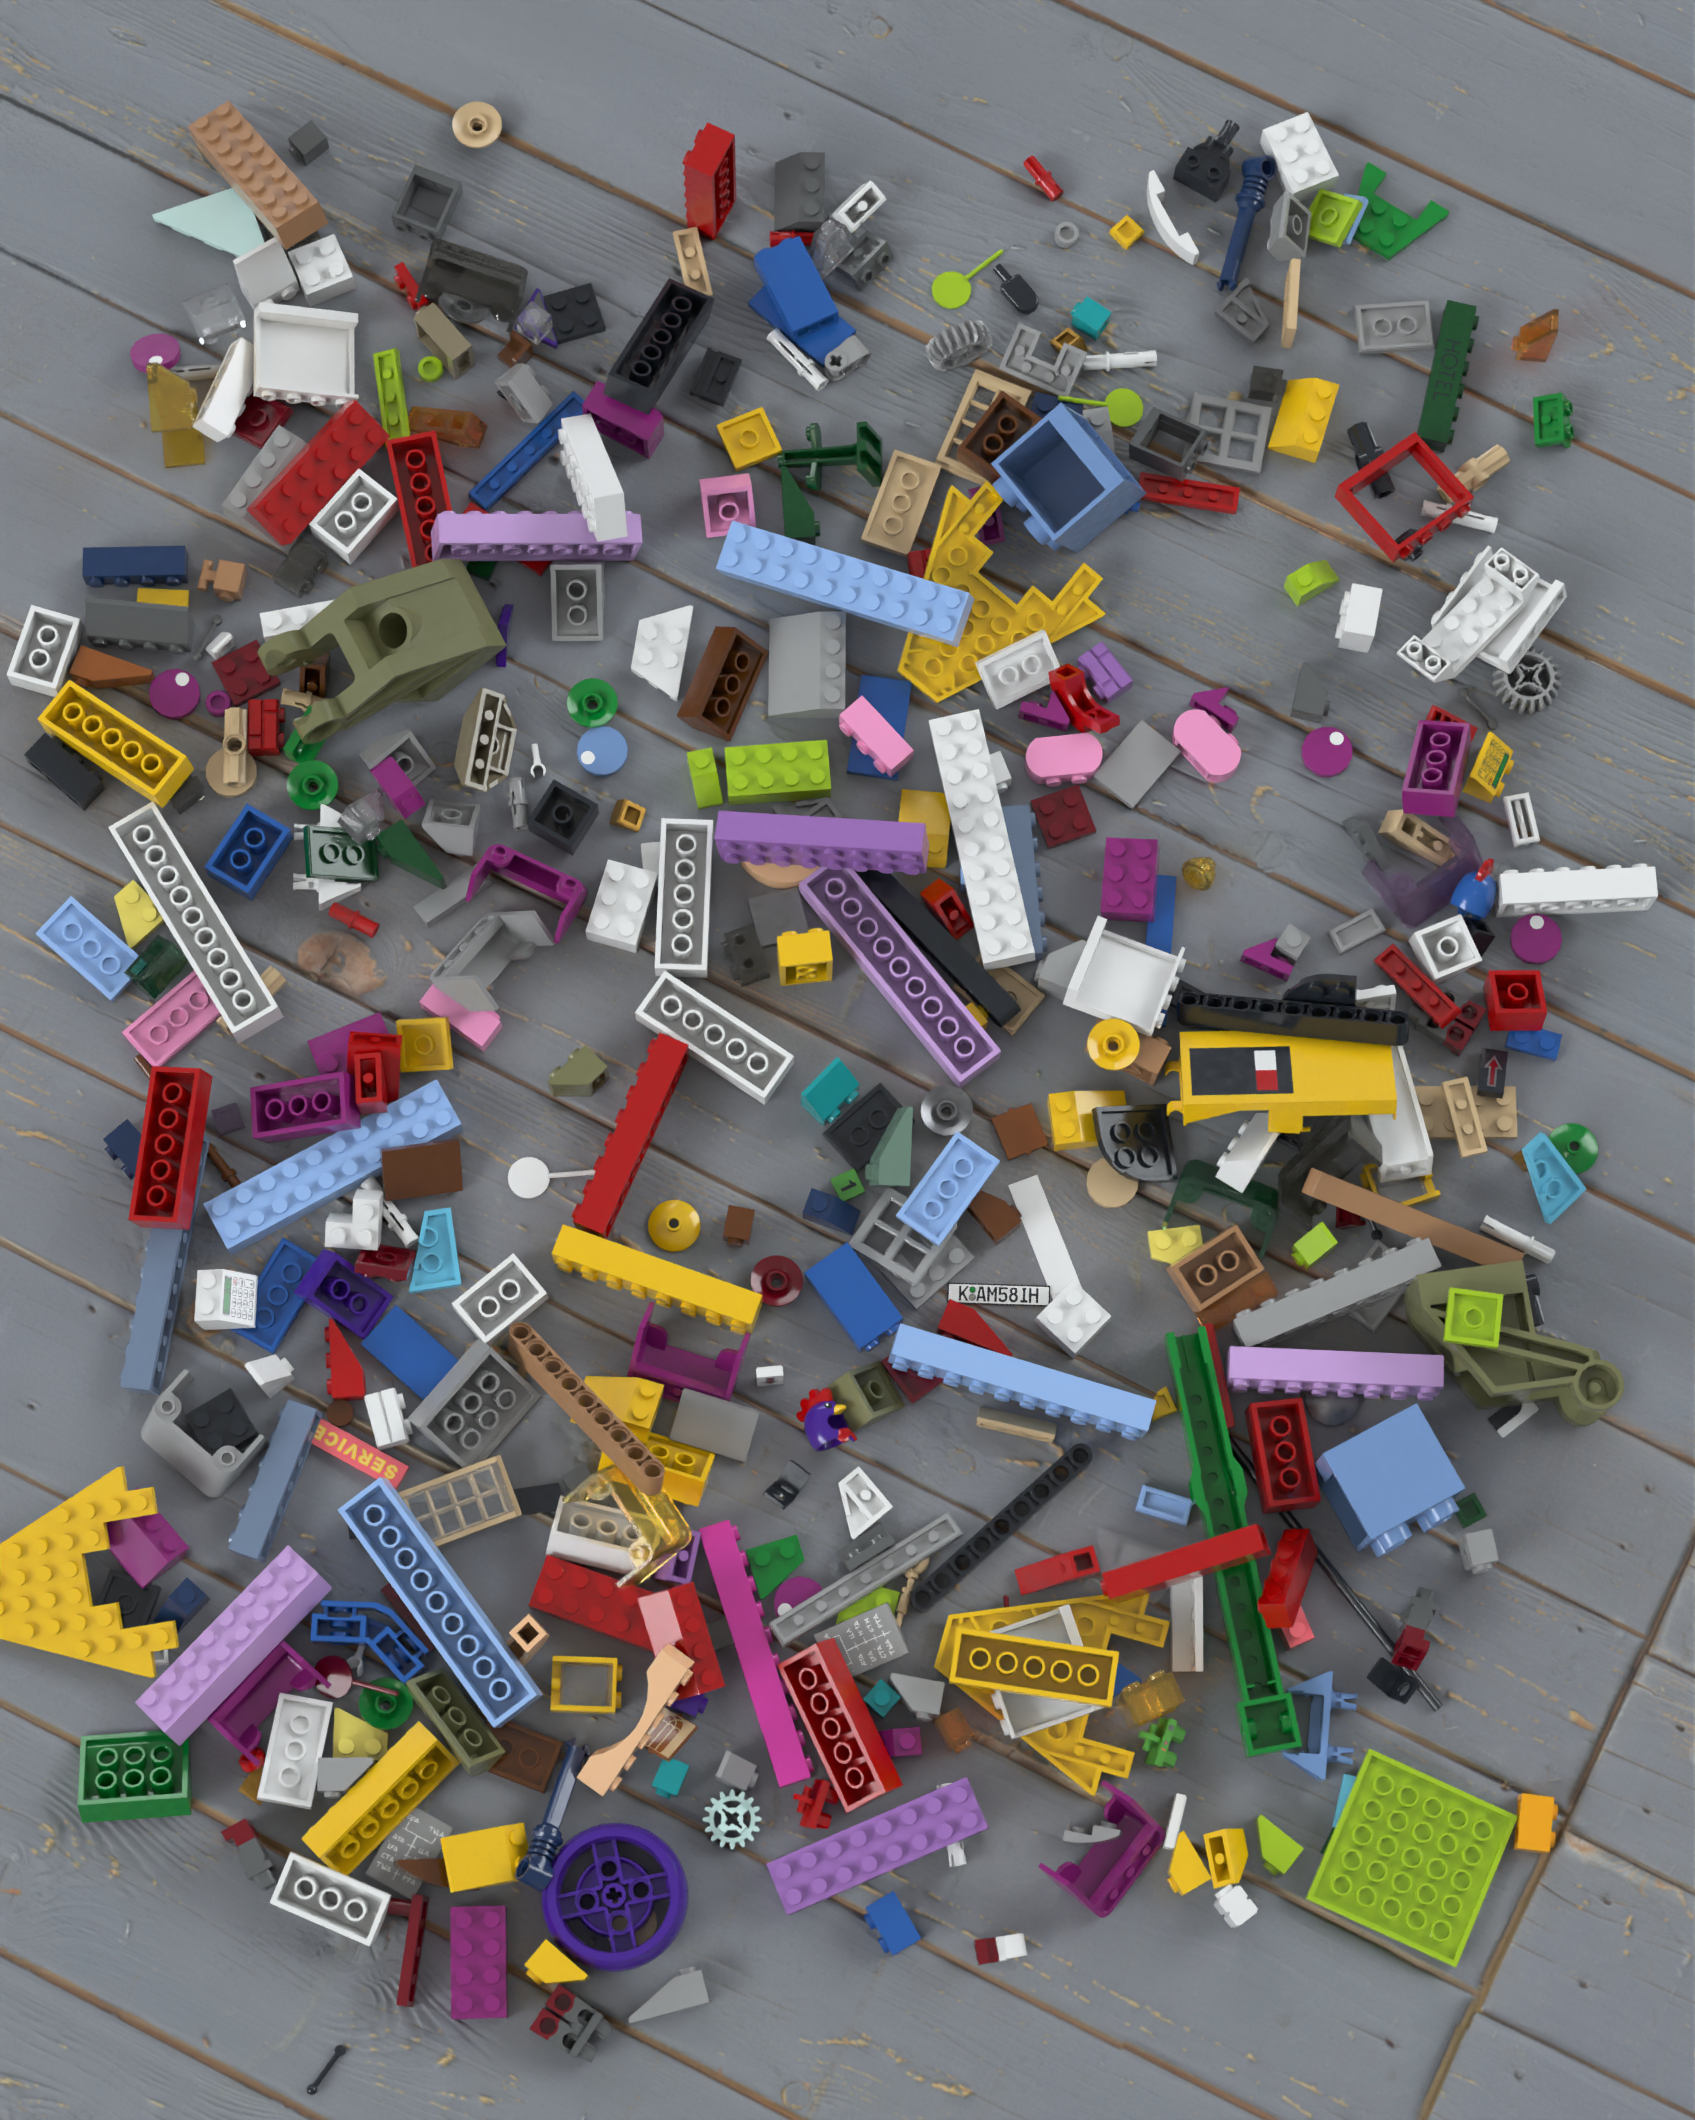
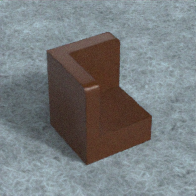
M512 330L509 333V343L497 355L498 359L510 369L517 363L525 365L533 357L532 344Z

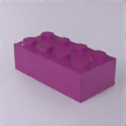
M1419 720L1402 788L1403 813L1455 817L1471 749L1470 723Z
M344 1071L250 1087L252 1136L255 1140L269 1144L361 1128L360 1111L356 1105L355 1076Z
M450 1907L451 2019L508 2018L507 1907Z

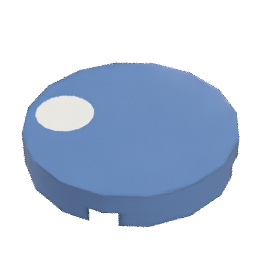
M611 727L591 728L582 735L578 742V760L582 768L593 776H611V774L620 771L627 761L628 747L626 740L619 731Z

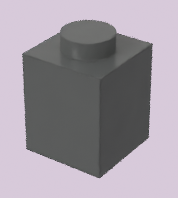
M312 120L288 137L290 144L289 152L297 161L301 159L306 166L329 149L327 137Z

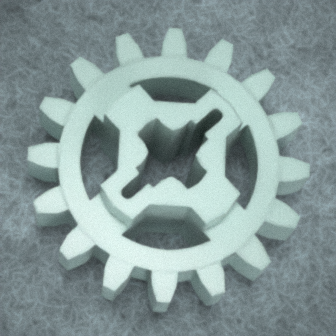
M730 1790V1795L727 1797L723 1792H720L721 1799L717 1801L715 1798H711L710 1800L714 1806L712 1808L705 1807V1811L710 1814L709 1817L703 1818V1822L710 1824L705 1829V1832H713L714 1835L711 1841L721 1840V1848L726 1843H730L731 1850H734L735 1843H739L744 1848L745 1839L751 1842L754 1841L751 1835L752 1831H760L755 1826V1823L762 1821L761 1817L755 1816V1813L760 1808L759 1806L752 1808L751 1804L754 1799L751 1797L746 1801L744 1799L745 1792L743 1791L739 1796H735L734 1790ZM733 1801L741 1804L736 1808H728L724 1803ZM716 1811L721 1815V1824L717 1828L714 1825ZM723 1811L732 1816L738 1814L737 1821L742 1829L734 1824L726 1825L728 1820ZM747 1811H749L751 1817L749 1828L743 1823V1816ZM727 1832H738L741 1836L728 1838L724 1835Z

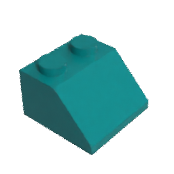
M836 1057L801 1093V1106L822 1126L828 1121L833 1123L842 1113L840 1109L846 1103L850 1105L859 1096L857 1091L860 1084L845 1064Z

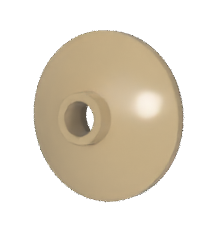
M470 102L463 105L455 113L452 128L455 137L463 145L470 148H484L498 139L502 130V121L498 111L493 106L485 102ZM477 126L482 128L480 131H474L473 129Z

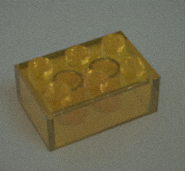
M1163 1670L1148 1676L1149 1678L1146 1679L1144 1684L1140 1685L1139 1681L1125 1686L1122 1692H1120V1697L1116 1703L1129 1731L1179 1709L1185 1702L1172 1672L1165 1674Z

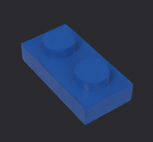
M1541 1029V1031H1508L1505 1048L1555 1061L1562 1034Z

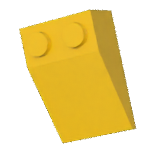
M902 789L898 822L925 823L929 841L927 867L946 869L950 816L945 794Z
M1068 1091L1048 1094L1047 1106L1054 1151L1098 1146L1092 1109L1105 1106H1127L1125 1092Z
M586 1376L584 1382L646 1445L662 1401L664 1385L639 1377Z
M524 1823L504 1825L440 1838L451 1893L519 1881L515 1878L516 1868L521 1859L527 1855V1850L529 1849Z

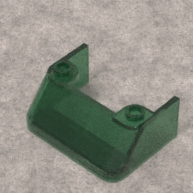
M1196 1159L1188 1161L1183 1167L1160 1230L1167 1228L1177 1200L1188 1204L1195 1203L1200 1199L1204 1191L1252 1209L1250 1215L1252 1226L1256 1230L1265 1233L1257 1254L1261 1262L1281 1209V1193L1275 1188L1251 1180L1243 1193L1215 1177L1220 1169L1219 1167Z

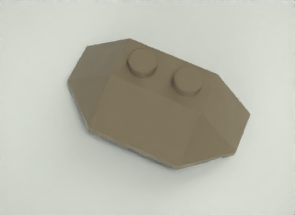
M484 687L480 688L463 716L454 767L461 784L483 793L508 777L517 731L512 713L506 704L505 695Z

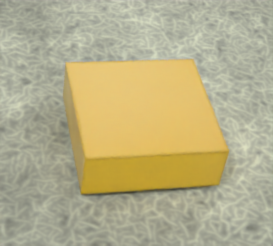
M1126 215L1109 230V235L1127 251L1144 235V230Z

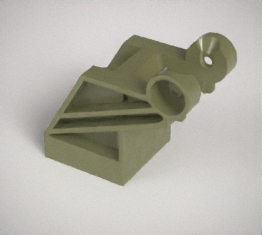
M439 559L348 588L302 628L287 631L269 639L258 649L257 654L268 675L275 676L287 673L297 667L313 665L315 659L338 646L341 647L354 672V682L334 699H325L312 704V711L309 715L301 716L292 721L303 743L313 744L323 741L339 731L350 729L394 702L439 701L507 645L462 560Z
M1523 1260L1417 1274L1403 1293L1408 1327L1431 1355H1444V1370L1477 1410L1555 1400L1559 1415L1566 1422L1574 1426H1587L1595 1423L1605 1414L1607 1409H1611L1622 1397L1624 1379L1620 1370L1614 1364L1601 1360L1598 1351L1576 1343L1535 1333ZM1450 1287L1504 1294L1497 1349L1443 1342L1448 1289Z

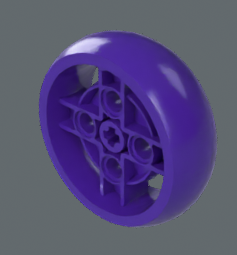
M627 1823L600 1824L585 1829L573 1836L553 1857L551 1881L541 1892L542 1913L553 1940L573 1960L600 1971H628L653 1961L664 1953L676 1939L687 1913L688 1884L684 1869L677 1855L656 1834L642 1827ZM618 1843L631 1844L645 1850L659 1863L664 1872L649 1875L647 1870L638 1862L620 1856ZM592 1849L595 1862L590 1864L580 1875L575 1891L561 1894L563 1881L570 1867L581 1855ZM608 1863H613L617 1866L616 1873L611 1877H606L602 1873L603 1867ZM640 1884H645L649 1887V1893L644 1898H638L634 1894L635 1888ZM613 1890H616L618 1894H622V1898H618L619 1902L616 1904L611 1899H608ZM592 1896L595 1898V1905L592 1909L585 1910L581 1907V1901L584 1897ZM669 1900L666 1916L659 1929L651 1938L638 1946L635 1932L641 1929L649 1920L654 1910L655 1902ZM618 1917L627 1919V1927L622 1931H616L613 1928V1922ZM580 1919L595 1934L610 1938L612 1952L600 1951L584 1944L573 1934L566 1922Z

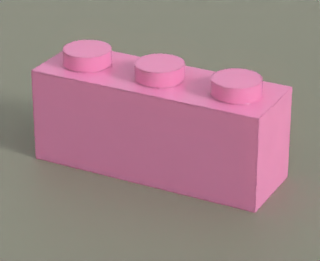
M863 696L858 698L839 715V728L847 737L852 736L857 741L856 746L864 755L869 754L875 760L873 764L882 774L886 772L892 777L913 758L914 750Z
M434 984L419 1001L421 1008L433 1017H449L450 1029L483 1052L502 1029L501 1021H499L500 1016L494 1011H468L437 989Z

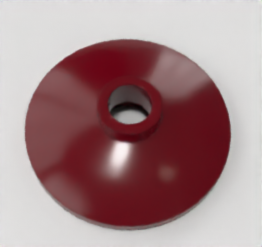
M772 1255L760 1260L755 1265L751 1273L750 1284L753 1292L762 1295V1303L773 1307H781L792 1303L799 1296L803 1286V1276L800 1268L793 1260L785 1256ZM773 1280H779L781 1282V1286L777 1288L773 1287L771 1282Z

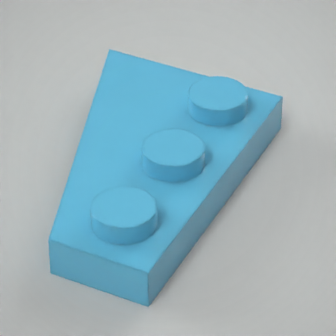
M1539 1132L1522 1149V1153L1544 1221L1547 1224H1551L1586 1190V1187L1546 1134Z
M451 1207L424 1211L409 1294L462 1286Z

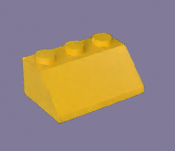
M1319 378L1288 380L1267 449L1316 463L1339 384Z

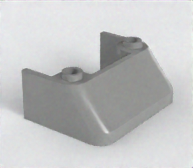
M535 910L492 912L478 920L436 967L429 978L437 989L468 1011H496L499 1006L487 991L488 986L511 960L528 959L533 954L536 946L554 945V938Z
M184 1369L155 1402L141 1429V1437L147 1445L207 1497L220 1498L269 1444L266 1438L260 1434L243 1454L233 1446H223L211 1456L173 1422L182 1411V1404L178 1397L194 1380L190 1372Z

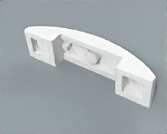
M1150 171L1147 182V202L1153 223L1165 243L1179 257L1194 265L1198 262L1199 251L1188 232L1181 236L1178 235L1161 204L1164 199L1165 189L1155 171Z

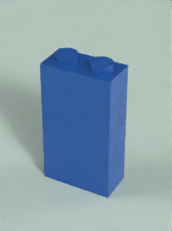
M800 236L793 239L786 238L779 245L771 249L764 248L754 256V267L793 341L838 322L839 311Z
M848 1242L805 1272V1279L860 1353L865 1349L867 1352L873 1350L880 1344V1338L886 1334L889 1337L894 1335L900 1323H903V1317Z

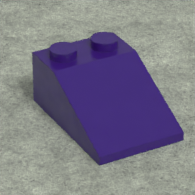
M323 1249L293 1293L364 1340L394 1296L369 1277H365L361 1273H355V1267L336 1252Z

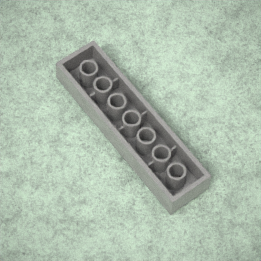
M1421 1237L1415 1238L1407 1242V1247L1403 1249L1391 1248L1383 1252V1257L1373 1261L1371 1257L1359 1262L1358 1267L1349 1271L1348 1268L1341 1269L1333 1274L1334 1277L1324 1281V1278L1317 1279L1309 1283L1310 1287L1305 1290L1293 1289L1285 1293V1298L1279 1301L1273 1298L1261 1303L1260 1309L1255 1311L1246 1309L1237 1313V1318L1233 1319L1232 1331L1239 1347L1268 1348L1407 1289L1417 1274L1439 1272L1442 1266L1429 1238L1424 1240Z

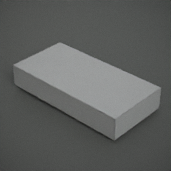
M1372 908L1333 928L1327 934L1339 955H1342L1384 933L1386 929Z

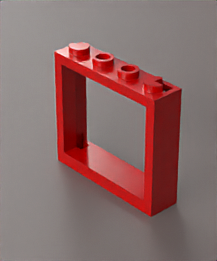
M1416 432L1339 484L1334 496L1393 563L1399 558H1407L1419 544L1422 546L1427 544L1433 538V534L1439 530L1440 532L1445 531L1457 517L1460 519L1465 517L1471 511L1470 506L1474 499V496ZM1412 455L1453 500L1455 505L1398 545L1354 495Z

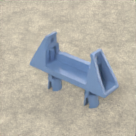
M1333 1671L1319 1675L1286 1690V1693L1291 1692V1694H1299L1305 1697L1312 1696V1703H1310L1308 1753H1304V1751H1301V1753L1283 1751L1281 1756L1320 1782H1323L1326 1778V1765H1328V1762L1353 1764L1352 1758L1340 1755L1352 1754L1354 1752L1353 1747L1330 1746V1743H1328L1330 1711L1332 1708L1356 1711V1704L1348 1703L1344 1700H1356L1358 1698L1357 1693L1333 1691Z

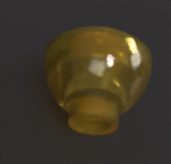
M1194 857L1184 862L1182 865V875L1189 886L1199 891H1206L1215 881L1216 864L1209 857Z

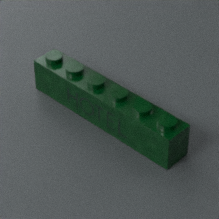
M1447 300L1444 308L1417 431L1418 436L1431 450L1443 453L1446 445H1451L1455 430L1450 428L1452 421L1456 422L1460 407L1455 405L1457 399L1462 398L1465 384H1460L1462 376L1467 375L1469 362L1465 361L1467 353L1471 354L1474 339L1470 338L1471 331H1476L1479 316L1475 315L1477 306Z

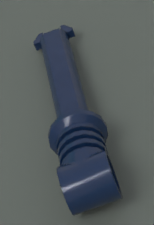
M1270 155L1249 157L1242 164L1243 184L1240 193L1235 196L1239 211L1221 272L1220 282L1216 284L1221 292H1223L1225 285H1228V289L1231 291L1238 285L1237 279L1255 214L1265 207L1264 195L1269 180L1275 177L1277 171L1275 159Z
M572 1738L565 1743L568 1749L542 1823L531 1830L530 1836L532 1839L527 1855L521 1859L516 1868L515 1878L537 1891L544 1890L551 1881L553 1875L551 1863L556 1853L555 1850L563 1843L562 1833L559 1829L584 1757L590 1755L587 1744L583 1745L582 1749L574 1746L576 1738Z

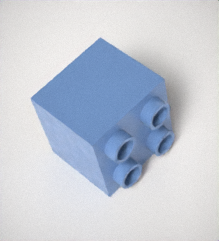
M1063 403L1057 405L991 463L1001 475L992 484L995 490L1009 506L1013 507L1016 505L1023 513H1026L1028 510L1031 512L1032 516L1024 522L1025 527L1041 545L1044 546L1047 543L1055 552L1064 546L1078 553L1146 494L1144 489L1086 418Z
M1417 1403L1323 1453L1315 1463L1318 1484L1355 1550L1359 1553L1371 1546L1377 1558L1406 1543L1405 1540L1413 1536L1408 1526L1416 1521L1425 1533L1451 1519V1515L1459 1511L1454 1499L1465 1489Z

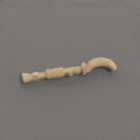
M929 1558L909 1569L905 1574V1577L908 1578L907 1585L901 1588L903 1594H901L896 1609V1622L899 1628L902 1624L903 1616L907 1613L914 1580H918L919 1574L927 1569Z

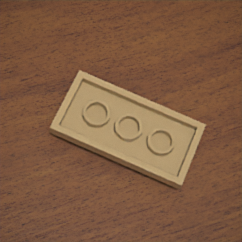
M894 449L863 531L861 543L907 558V553L912 550L942 470V465Z
M1414 1086L1429 1139H1455L1442 1087ZM1470 1086L1484 1139H1516V1086H1504L1503 1099L1477 1095V1086Z

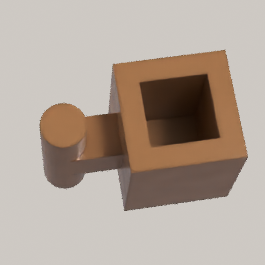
M204 560L197 590L207 592L209 583L214 584L215 595L220 600L225 602L241 601L247 577L245 564L219 560L217 571H212L214 562Z

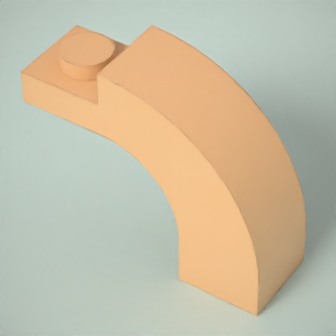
M741 862L742 868L755 880L776 889H789L797 886L799 888L801 881L820 868L816 866L809 869L801 865L781 867L773 863L754 865L750 862Z
M528 1614L509 1632L511 1636L506 1641V1644L522 1666H524L544 1645L549 1634L531 1614Z

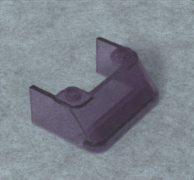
M1455 814V817H1439V820L1451 834L1448 844L1455 856L1418 883H1415L1405 873H1395L1386 879L1371 859L1367 861L1362 871V875L1398 921L1406 928L1414 929L1419 927L1451 904L1452 894L1462 877L1469 872L1478 871L1484 863L1473 834L1457 814Z

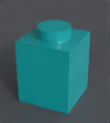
M1086 296L1082 303L1077 302L1072 309L1071 325L1096 341L1110 323L1112 312Z
M880 1679L863 1701L869 1709L883 1720L900 1701L901 1696Z
M673 1758L670 1762L662 1759L652 1783V1787L656 1789L655 1794L670 1800L671 1796L678 1797L690 1766Z

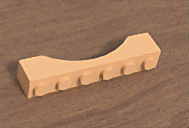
M668 1643L659 1652L647 1670V1702L636 1728L625 1739L611 1746L598 1749L590 1756L576 1778L602 1797L609 1790L614 1792L623 1780L620 1777L623 1769L628 1771L637 1759L633 1755L637 1748L642 1750L651 1738L647 1734L651 1727L656 1729L665 1717L661 1713L665 1706L671 1707L679 1696L676 1692L679 1685L685 1686L693 1675L690 1669L695 1662Z

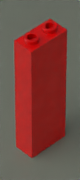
M1253 1524L1102 1573L1104 1580L1100 1581V1585L1105 1597L1108 1596L1110 1600L1120 1603L1270 1555L1271 1552L1264 1529L1258 1524Z

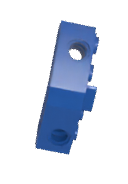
M321 1600L324 1614H312L310 1641L313 1644L370 1646L406 1687L408 1680L418 1677L426 1670L420 1659L424 1655L428 1657L431 1652L397 1614L386 1606L377 1602ZM358 1611H377L392 1618L401 1630L395 1634L389 1626L368 1618L366 1615H358ZM345 1612V1614L352 1615L351 1618L330 1617V1613ZM402 1637L417 1651L415 1655L411 1656L399 1641Z

